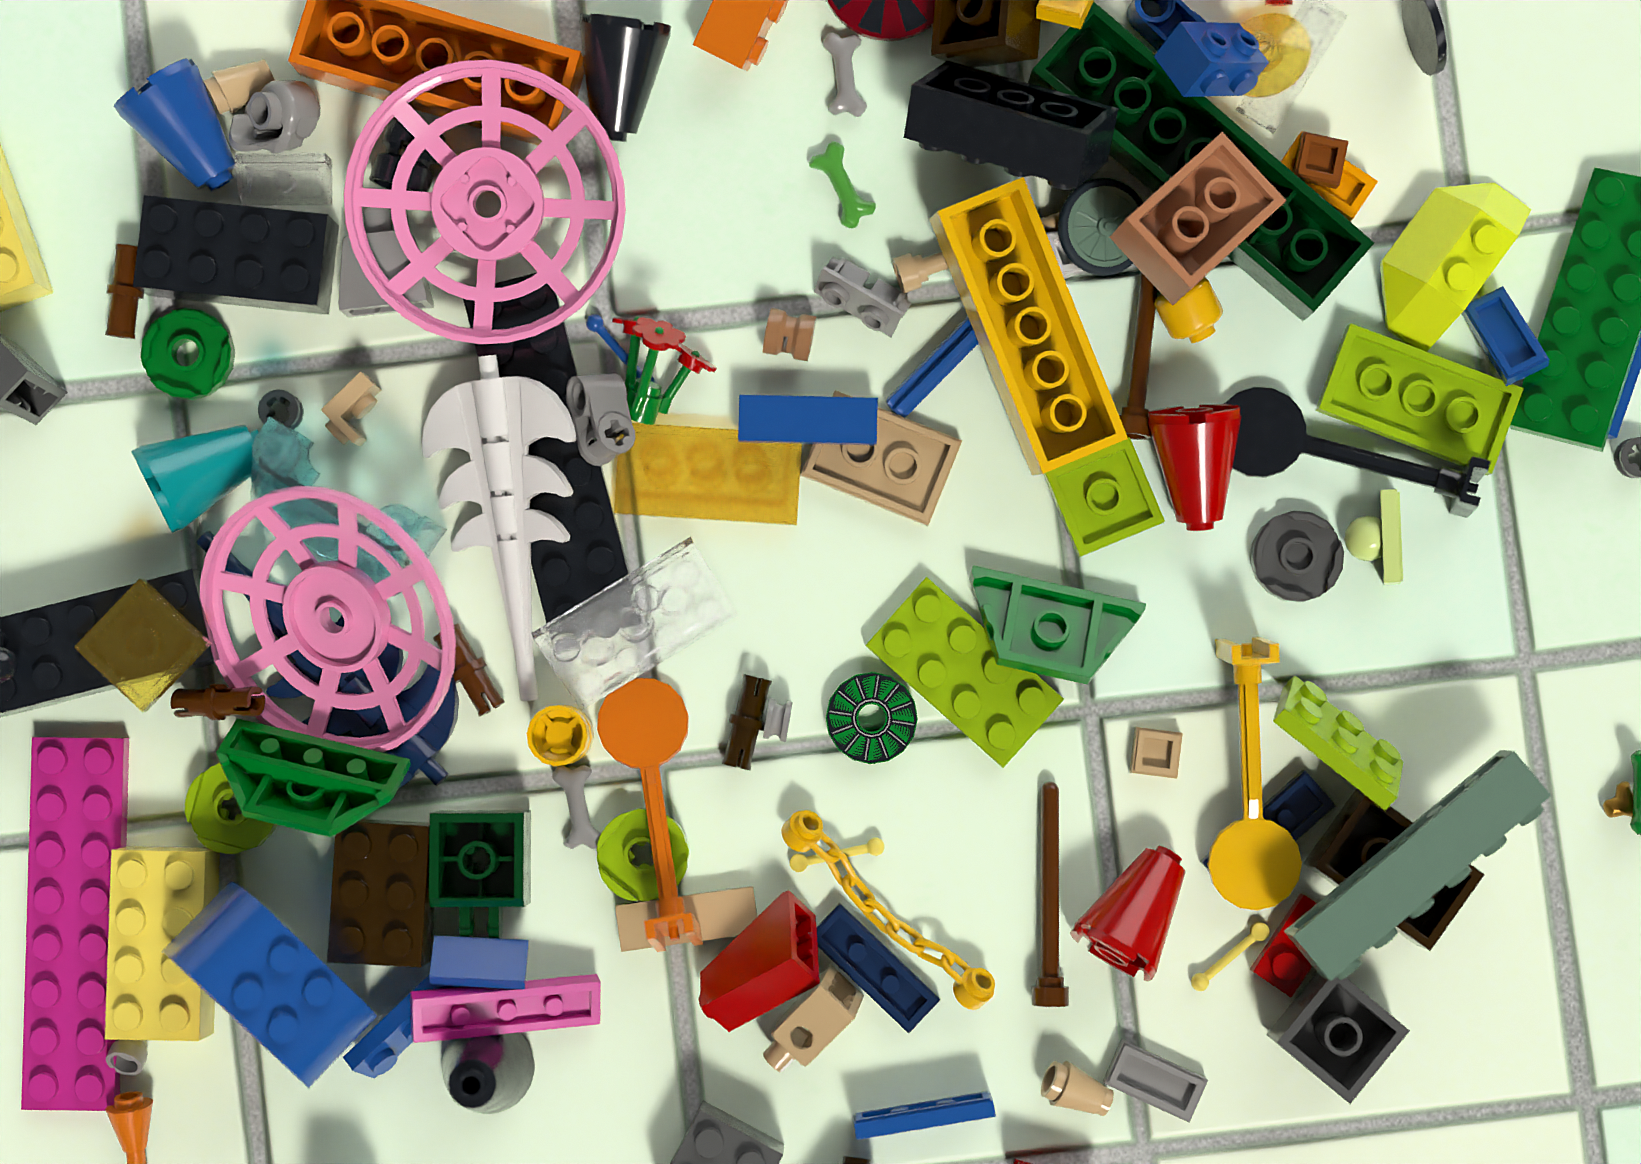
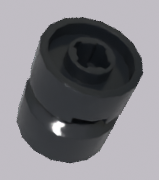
M396 117L387 124L381 141L386 151L376 156L369 176L371 182L388 190L392 189L393 177L399 160L402 157L400 155L401 150L405 151L415 138ZM440 135V138L446 142L445 136ZM426 149L422 152L412 169L407 191L429 192L434 177L429 167L438 162Z

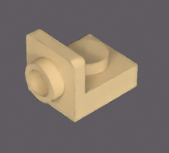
M360 371L321 409L330 419L325 424V427L343 445L350 440L361 447L367 440L349 421L354 416L360 419L369 413L377 404L378 400L375 396L381 389L369 376Z

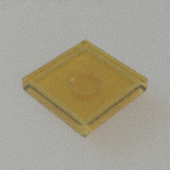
M139 578L74 648L141 712H147L212 643L145 579Z

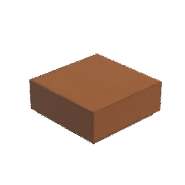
M1303 131L1299 139L1293 173L1305 183L1337 189L1340 185L1349 141Z

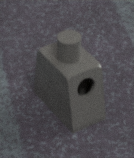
M0 334V407L37 425L68 392L18 344Z

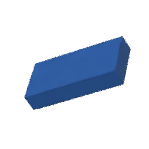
M1503 286L1471 301L1461 313L1506 386L1549 365L1550 359Z
M434 935L429 973L430 985L525 989L529 940Z

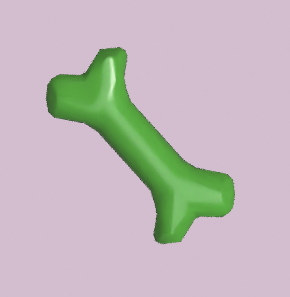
M831 142L828 144L824 154L812 156L809 167L821 170L828 175L842 203L841 224L853 229L858 226L862 216L874 213L876 204L865 201L858 196L843 166L845 148L840 143Z

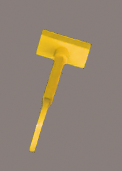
M1252 637V643H1241V645L1227 639H1215L1216 658L1233 665L1234 684H1238L1243 816L1240 820L1232 822L1219 832L1210 847L1207 866L1212 884L1225 900L1239 908L1258 911L1274 907L1290 896L1299 881L1302 865L1298 844L1290 833L1272 820L1263 818L1258 684L1262 683L1261 665L1280 662L1279 643L1263 637Z

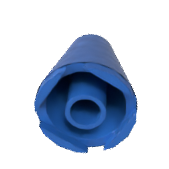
M181 59L146 78L148 83L143 85L138 91L134 87L131 88L114 104L113 107L119 116L197 189L207 186L210 192H214L234 179L230 171L237 164L198 66L192 59Z

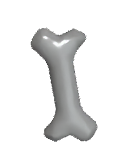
M828 33L823 40V47L834 59L838 92L835 100L828 106V111L835 116L848 112L854 117H861L867 108V103L857 94L855 88L852 56L855 49L862 42L861 38L855 34L841 38L836 33Z
M561 765L555 769L552 775L553 780L563 788L566 794L572 827L569 836L563 844L570 849H574L581 844L591 849H596L601 835L592 826L589 819L583 789L586 779L592 773V769L585 765L574 770Z

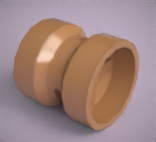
M771 308L765 331L763 353L776 356L784 352L791 354L796 360L808 362L816 316L802 314L799 317L788 316L785 310Z

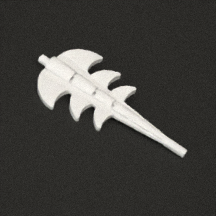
M497 355L478 357L481 380L465 382L452 387L443 393L431 407L423 428L422 455L424 458H432L439 452L449 448L463 449L470 454L471 461L458 467L448 476L441 490L438 507L442 510L448 509L461 501L476 502L482 507L483 514L473 517L460 528L454 538L451 549L453 552H460L473 546L491 547L515 652L520 701H532L539 699L533 655L531 543L537 540L568 542L570 534L562 523L552 515L541 510L530 509V499L543 492L569 497L573 494V489L566 476L555 464L542 457L529 455V445L543 437L558 438L568 443L574 442L576 440V433L569 411L555 392L541 382L527 377L499 378Z

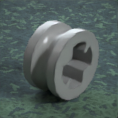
M769 699L763 738L769 739L770 736L776 735L780 738V741L786 742L793 702L787 701L784 705H780L776 702V699Z

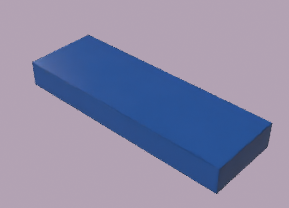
M739 395L738 442L876 446L878 398Z
M988 1091L858 1112L853 1115L856 1140L996 1117L993 1098Z

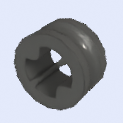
M280 389L269 391L262 397L258 405L260 420L265 426L276 432H291L303 420L304 410L302 403L288 391ZM285 400H288L290 405L286 410L290 417L286 421L277 418L276 423H274L271 419L275 415L272 405L276 401L284 405Z
M1641 437L1629 438L1617 446L1614 453V463L1622 475L1628 478H1641L1639 466L1634 463L1630 464L1628 461V454L1635 453L1632 449L1634 445L1641 452Z

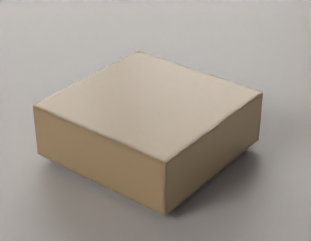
M1135 727L1129 773L1177 779L1183 733Z

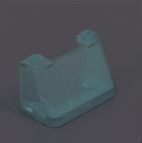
M269 417L252 445L250 502L274 490L295 486L312 487L321 474L312 466L309 459V450L315 442L297 430ZM302 498L282 502L272 507L292 529L299 525L311 523H333L339 525L338 508L328 501ZM390 504L380 509L381 512L393 519L417 543L427 559L447 530L427 516L422 517L412 509L400 504ZM357 520V532L368 536L381 545L398 562L402 569L412 564L404 550L383 529L371 521L366 526ZM313 537L302 540L309 550L324 560L338 561V538ZM358 546L357 568L365 572L375 583L391 575L387 568L373 555Z

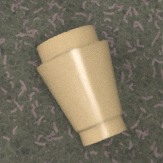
M263 59L258 62L211 72L213 77L204 80V84L215 108L221 115L227 111L234 114L248 103L254 93L261 92L266 84L275 79L266 61Z
M1057 1061L1052 1062L1041 1084V1096L1049 1099L1050 1105L1098 1114L1100 1116H1105L1108 1113L1114 1098L1113 1090L1105 1087V1085L1069 1061H1065L1063 1064Z

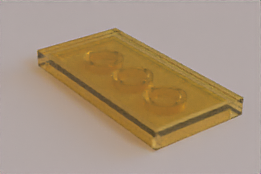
M632 423L635 430V442L627 452L619 454L617 457L615 515L797 526L802 444L738 442V429ZM623 434L619 436V440L624 437Z

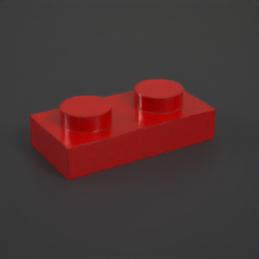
M1302 893L1299 894L1249 969L1290 998H1292L1312 968L1310 962L1284 932L1317 904Z

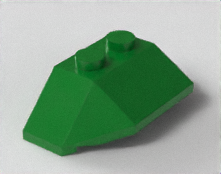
M238 718L216 752L222 770L244 817L330 838L390 802L411 765L408 758Z

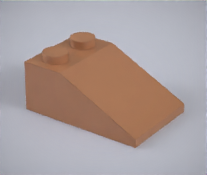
M1221 132L1127 217L1109 238L1160 293L1174 305L1285 203L1286 200L1230 139Z

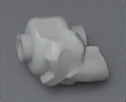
M274 80L266 84L261 92H256L252 95L246 105L244 114L234 115L229 131L230 146L235 150L243 152L264 149L273 154L292 151L301 147L304 139L309 137L315 130L321 113L320 104L312 89L306 83L297 80Z

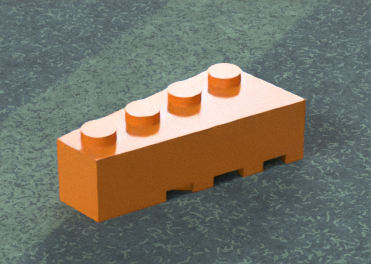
M713 0L692 45L742 70L749 71L752 64L758 66L764 57L769 44L765 37L773 22L777 24L780 21L789 0Z

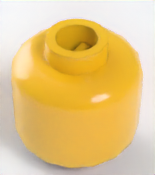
M1203 277L1174 305L1162 294L1155 300V308L1169 335L1174 339L1189 338L1191 343H1197L1216 332L1214 324L1223 314V308L1206 277Z

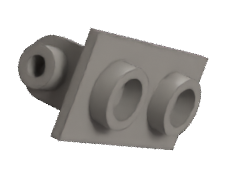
M832 256L827 266L824 265L813 292L820 295L829 305L835 308H842L857 317L868 328L892 337L900 319L904 317L912 302L905 299L906 294L897 290L879 278L871 290L865 288L864 284L868 280L870 273L844 257L839 260Z

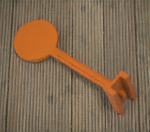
M635 678L619 684L606 696L598 712L597 731L604 749L615 761L630 768L640 769L659 895V900L655 902L657 918L644 920L646 940L657 952L666 951L665 937L669 936L670 941L680 940L679 934L685 933L694 946L703 944L699 923L691 912L685 913L683 897L678 896L660 774V766L667 763L681 750L688 736L689 715L682 697L670 685L654 678Z

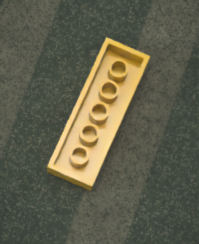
M1024 177L937 211L929 221L1032 476L1044 474L1128 439Z

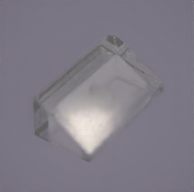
M235 153V170L240 205H332V159L326 153Z

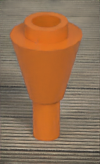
M140 1091L121 1093L114 1097V1105H109L105 1108L121 1148L126 1153L127 1164H147L145 1148L148 1142L153 1099L143 1097V1093Z

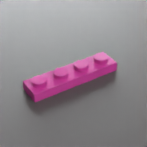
M597 974L527 980L525 989L454 987L410 992L411 1037L413 1043L598 1025L600 1024L601 981Z

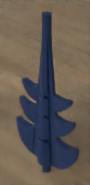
M209 530L201 535L196 543L207 553L215 535ZM230 552L225 571L252 576L253 572ZM244 594L247 600L250 601V595ZM266 599L268 619L273 633L279 639L288 634L283 619V604ZM341 615L335 624L344 627V618ZM387 643L385 649L377 658L389 682H392L401 671L404 659L403 649ZM299 650L291 653L290 655L295 660L294 665L304 675L319 684L322 668L306 659ZM429 664L421 678L413 686L396 695L405 723L422 710L437 687L441 672ZM363 668L353 672L341 673L338 692L361 694L374 691ZM453 675L441 706L423 729L398 747L383 752L410 759L411 765L399 788L406 785L421 771L435 786H438L449 775L435 758L449 740L458 720L459 696ZM284 677L266 689L268 696L277 698H296L305 695L293 687ZM380 705L360 710L333 707L326 732L340 736L351 731L355 737L361 738L381 735L389 732ZM310 716L303 720L302 723L308 725Z

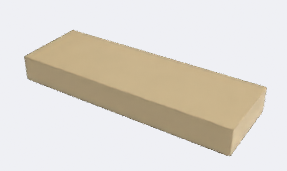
M754 886L679 896L683 897L685 913L691 912L699 923L703 941L738 936L758 917ZM659 899L615 905L621 952L653 948L646 940L644 920L657 918L655 902ZM685 933L679 934L680 940L670 941L669 936L665 937L666 946L690 943L691 941Z

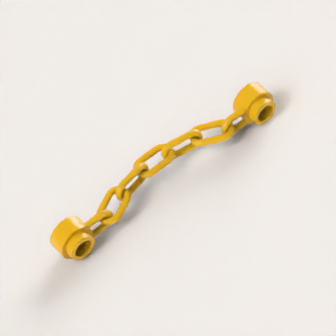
M810 810L797 811L783 824L781 834L784 842L797 852H807L812 849L825 860L835 880L843 887L845 893L863 912L865 917L878 929L888 934L891 939L908 951L915 953L921 959L942 967L955 980L953 983V993L963 1007L977 1010L993 997L995 980L990 972L983 968H971L957 954L942 945L924 938L909 925L896 919L884 906L876 901L873 893L856 875L847 856L823 832L822 820L815 812ZM821 839L831 849L825 852L816 843ZM839 859L848 873L843 878L835 865V862ZM856 884L868 899L862 902L851 887ZM875 909L889 920L886 926L872 914ZM900 928L916 939L913 945L896 934ZM927 946L942 953V956L938 959L923 951ZM954 962L965 971L963 974L959 975L951 968Z

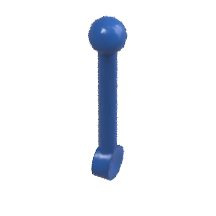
M598 314L590 315L586 320L587 328L592 332H597L627 367L628 354L603 326V318ZM638 365L636 379L641 378L642 370Z

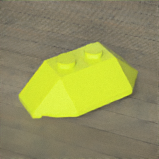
M1495 182L1435 188L1380 262L1386 330L1404 343L1428 352L1465 310L1513 245L1531 212V208Z

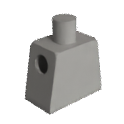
M366 208L363 210V218L369 246L380 269L390 281L411 262L404 254L396 237L395 230L392 228L391 209ZM349 235L345 236L342 241L339 311L348 318L397 312L382 299L366 278L352 250ZM425 277L403 294L407 300L419 309L434 308L428 280Z

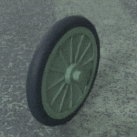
M1111 178L1092 179L1084 182L1077 189L1075 188L1064 201L1058 219L1059 240L1070 261L1081 270L1094 275H1113L1129 268L1133 262L1109 237L1127 217L1143 204L1140 196L1127 184Z

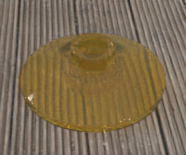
M1267 13L1252 17L1240 24L1244 30L1251 33L1257 39L1259 47L1268 44L1261 52L1269 64L1259 74L1257 84L1253 89L1244 94L1245 96L1256 98L1272 96L1283 92L1299 80L1305 72L1311 57V41L1306 29L1299 21L1285 14Z

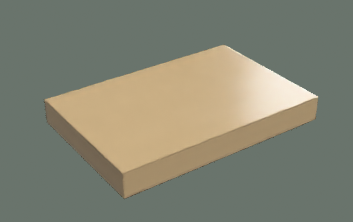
M835 390L832 397L852 396ZM878 407L876 446L813 444L801 476L928 527L962 440Z

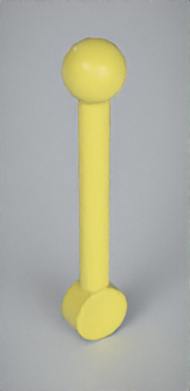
M872 838L867 844L840 850L847 857L866 853L878 856L883 853L885 845L881 839ZM797 853L791 857L790 867L795 872H802L808 865L826 861L818 854L805 856L804 854Z
M1262 922L1252 924L1250 934L1207 971L1197 973L1192 977V987L1196 991L1206 990L1209 986V980L1256 940H1266L1270 934L1269 927Z

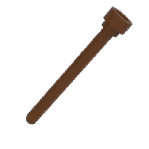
M1142 272L1127 407H1122L1121 415H1119L1127 437L1133 440L1151 439L1148 425L1149 410L1145 408L1156 311L1155 300L1157 299L1158 289Z
M1049 781L1041 787V976H1037L1036 985L1031 986V1005L1065 1007L1069 1006V987L1064 986V977L1059 976V787L1056 783Z

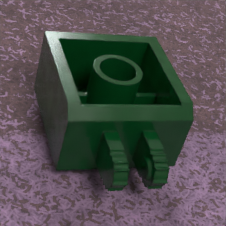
M439 810L430 813V907H459L460 937H473L475 934L474 907H488L487 935L489 938L502 939L503 907H525L531 903V810ZM480 847L486 849L485 853H489L491 862L485 865L484 870L478 869L479 862L472 863L471 855L478 852Z

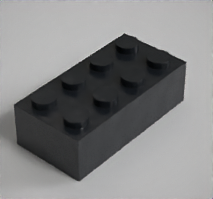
M947 60L911 85L903 138L919 142V147L928 151H950L960 154L961 158L968 163L994 164L1004 167V171L1010 175L1017 177H1028L1031 175L1047 180V183L1054 188L1071 190L1080 187L1108 161L1119 108Z
M144 195L133 287L151 297L329 315L339 225L328 214Z

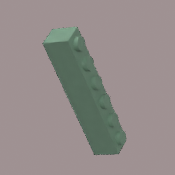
M1499 750L1284 931L1285 934L1320 976L1329 981H1332L1335 977L1339 980L1346 978L1361 965L1359 959L1361 955L1372 946L1375 949L1383 947L1397 935L1398 930L1395 927L1409 915L1411 918H1416L1427 911L1435 902L1432 896L1445 885L1449 888L1453 887L1465 879L1471 872L1469 865L1482 854L1484 857H1488L1502 848L1508 840L1505 834L1518 823L1520 826H1525L1535 820L1544 811L1541 804L1552 795L1515 751Z

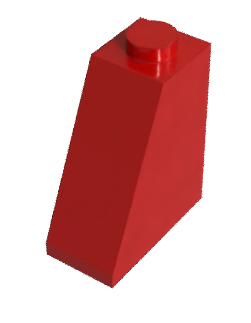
M789 890L781 893L700 972V995L698 1000L703 1013L730 1032L819 985L816 915Z

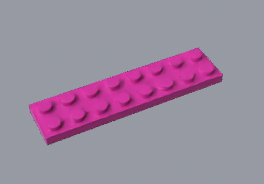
M32 737L21 1110L105 1111L107 1106L114 1105V1097L120 1094L121 1074L106 1063L107 1054L116 1040L105 1039L111 850L127 847L130 738ZM114 1056V1065H116L117 1056Z

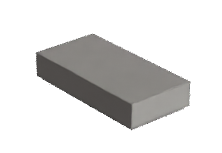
M1121 1039L1103 1082L1112 1088L1190 1123L1208 1083V1079Z

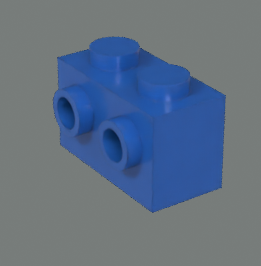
M1180 22L1154 55V58L1183 97L1242 96L1254 88L1258 82L1259 74L1269 64L1268 60L1259 50L1257 39L1251 33L1244 30L1240 23Z

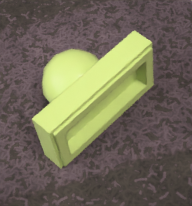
M1397 489L1380 490L1381 519L1374 516H1363L1352 521L1345 532V545L1350 554L1359 560L1373 561L1382 557L1384 585L1400 584L1403 581L1400 492H1397Z

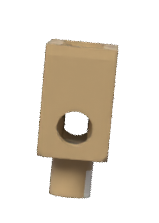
M832 964L820 974V984L804 992L780 1017L771 1035L775 1041L763 1052V1056L776 1071L783 1073L795 1060L806 1067L855 1019L864 995Z

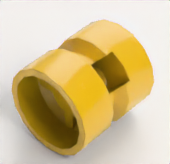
M569 705L548 706L542 709L532 718L527 730V742L533 755L542 763L552 766L568 765L582 759L591 749L594 739L593 725L588 716L579 708Z

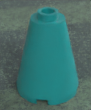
M245 424L142 445L131 451L172 533L185 528L265 466L262 457L269 454L258 429L249 432Z

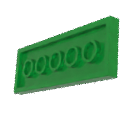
M1594 167L1537 339L1550 359L1549 365L1524 378L1522 384L1524 389L1510 428L1603 452L1641 338V177Z

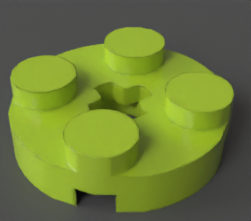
M220 763L202 772L191 783L185 799L187 821L191 823L193 831L198 835L196 838L213 851L236 854L259 847L273 834L277 824L244 817L242 813L237 814L235 820L228 818L229 810L222 808V803L224 800H231L234 795Z
M638 808L622 813L609 822L599 837L597 843V862L600 876L612 892L626 900L650 901L658 899L654 863L652 866L643 863L637 867L632 862L635 854L631 848L635 843L641 847L646 843L651 844L646 808ZM667 815L678 886L688 868L690 847L680 825Z

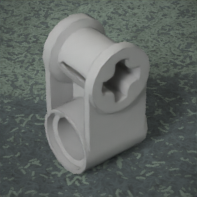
M616 373L571 377L566 387V400L573 419L578 450L585 461L592 465L602 466L608 464L616 455L627 452L635 442V430L627 404L624 381ZM623 434L624 437L617 441L616 438ZM594 438L597 439V441L589 445V442L591 440H593Z

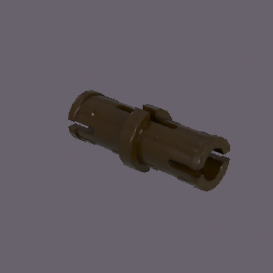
M743 674V683L735 714L730 713L729 723L733 725L722 764L751 770L759 730L764 731L765 722L761 720L769 688L772 684L771 680Z

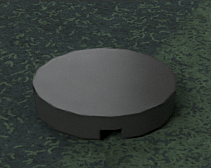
M1293 510L1274 516L1259 529L1251 544L1250 563L1255 579L1267 593L1282 601L1305 602L1320 597L1335 585L1343 570L1344 549L1342 542L1339 540L1332 525L1324 518L1312 512Z

